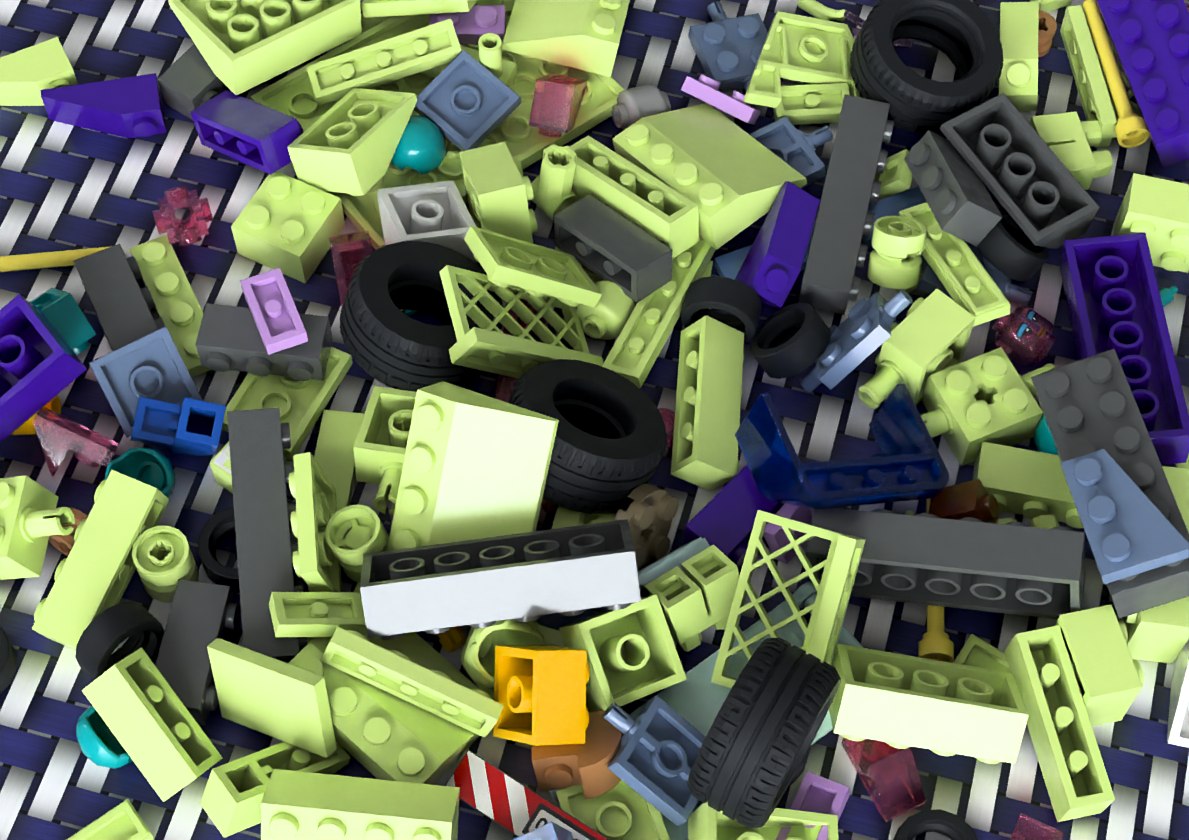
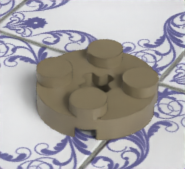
M642 484L635 488L627 496L634 500L628 510L625 511L619 508L613 520L628 519L635 549L637 571L645 568L653 559L659 560L666 556L670 548V539L667 536L679 505L676 497L651 484Z

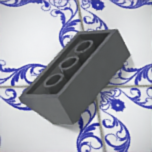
M1004 93L941 125L940 130L1034 245L1057 249L1063 246L1064 240L1076 239L1087 232L1099 206Z

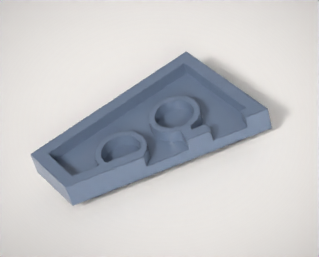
M1105 449L1060 463L1103 584L1189 558V543Z

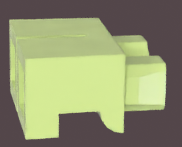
M1077 111L1031 117L1029 124L1085 190L1089 189L1093 178L1110 174L1113 166L1110 151L1100 150L1092 152L1090 149L1092 146H1099L1102 139V130L1098 120L1080 121Z
M714 544L681 563L682 570L676 566L644 585L648 596L657 594L671 636L686 652L701 645V632L710 626H714L717 630H725L739 580L738 566Z

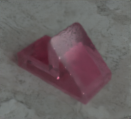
M44 406L33 420L52 477L56 474L68 449L76 452L75 457L89 466L98 467L100 464L107 467L119 446V443Z
M843 738L841 745L885 822L925 804L926 798L910 747L900 750L883 741L871 739L852 741Z

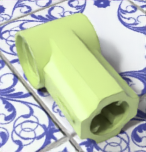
M555 144L543 150L540 175L531 183L533 190L532 201L553 221L556 213L579 200L571 191L577 154L569 146L562 147Z

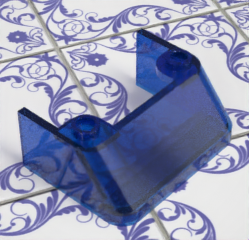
M898 384L869 423L882 451L881 454H874L870 458L801 463L769 393H761L735 433V437L758 489L766 498L778 503L814 509H827L930 499L938 496L949 482V472L905 384Z

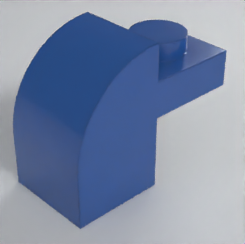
M139 397L130 441L172 449L171 453L182 455L207 456L215 454L219 445L226 406L184 397L182 405Z

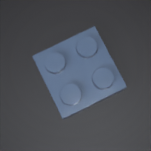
M463 50L417 96L418 101L414 111L430 119L446 138L462 151L477 148L521 104V98Z
M166 326L88 362L127 438L132 434L139 397L182 405L184 397L203 401Z

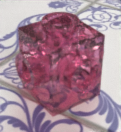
M187 186L175 187L164 191L165 197L158 199L160 209L153 211L159 234L167 232L169 243L178 242L179 246L197 243L202 240L201 236L209 234L206 222L213 221L207 198L199 199L197 190L188 191ZM187 207L190 210L188 218L184 220L176 218L175 210Z

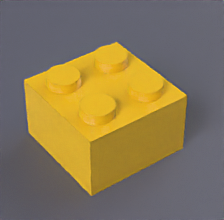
M495 645L494 701L503 704L504 707L497 723L493 727V737L535 746L585 744V730L589 724V712L586 707V684L590 677L587 650L551 645Z

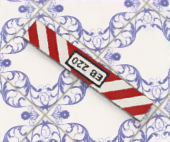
M469 749L445 784V786L460 787V800L517 837L552 821L570 831L574 840H609Z

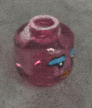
M1021 305L1013 312L1010 311L1009 315L998 318L992 327L993 330L998 332L994 342L995 347H1002L1006 355L1020 365H1028L1032 361L1038 364L1046 356L1056 340V337L1052 335L1053 324L1026 305Z

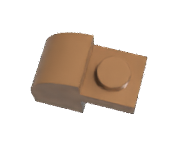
M603 710L589 712V724L585 730V744L531 747L532 764L539 791L582 785L585 799H590L605 794L619 784L621 779L607 767L620 748L623 733L606 719L602 718L605 713Z

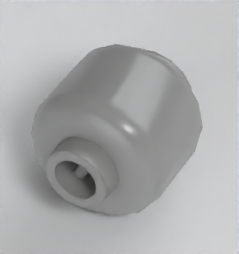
M652 84L629 88L621 91L618 95L617 105H614L612 108L613 121L617 128H622L624 131L642 117L671 111V104L666 93L660 91Z

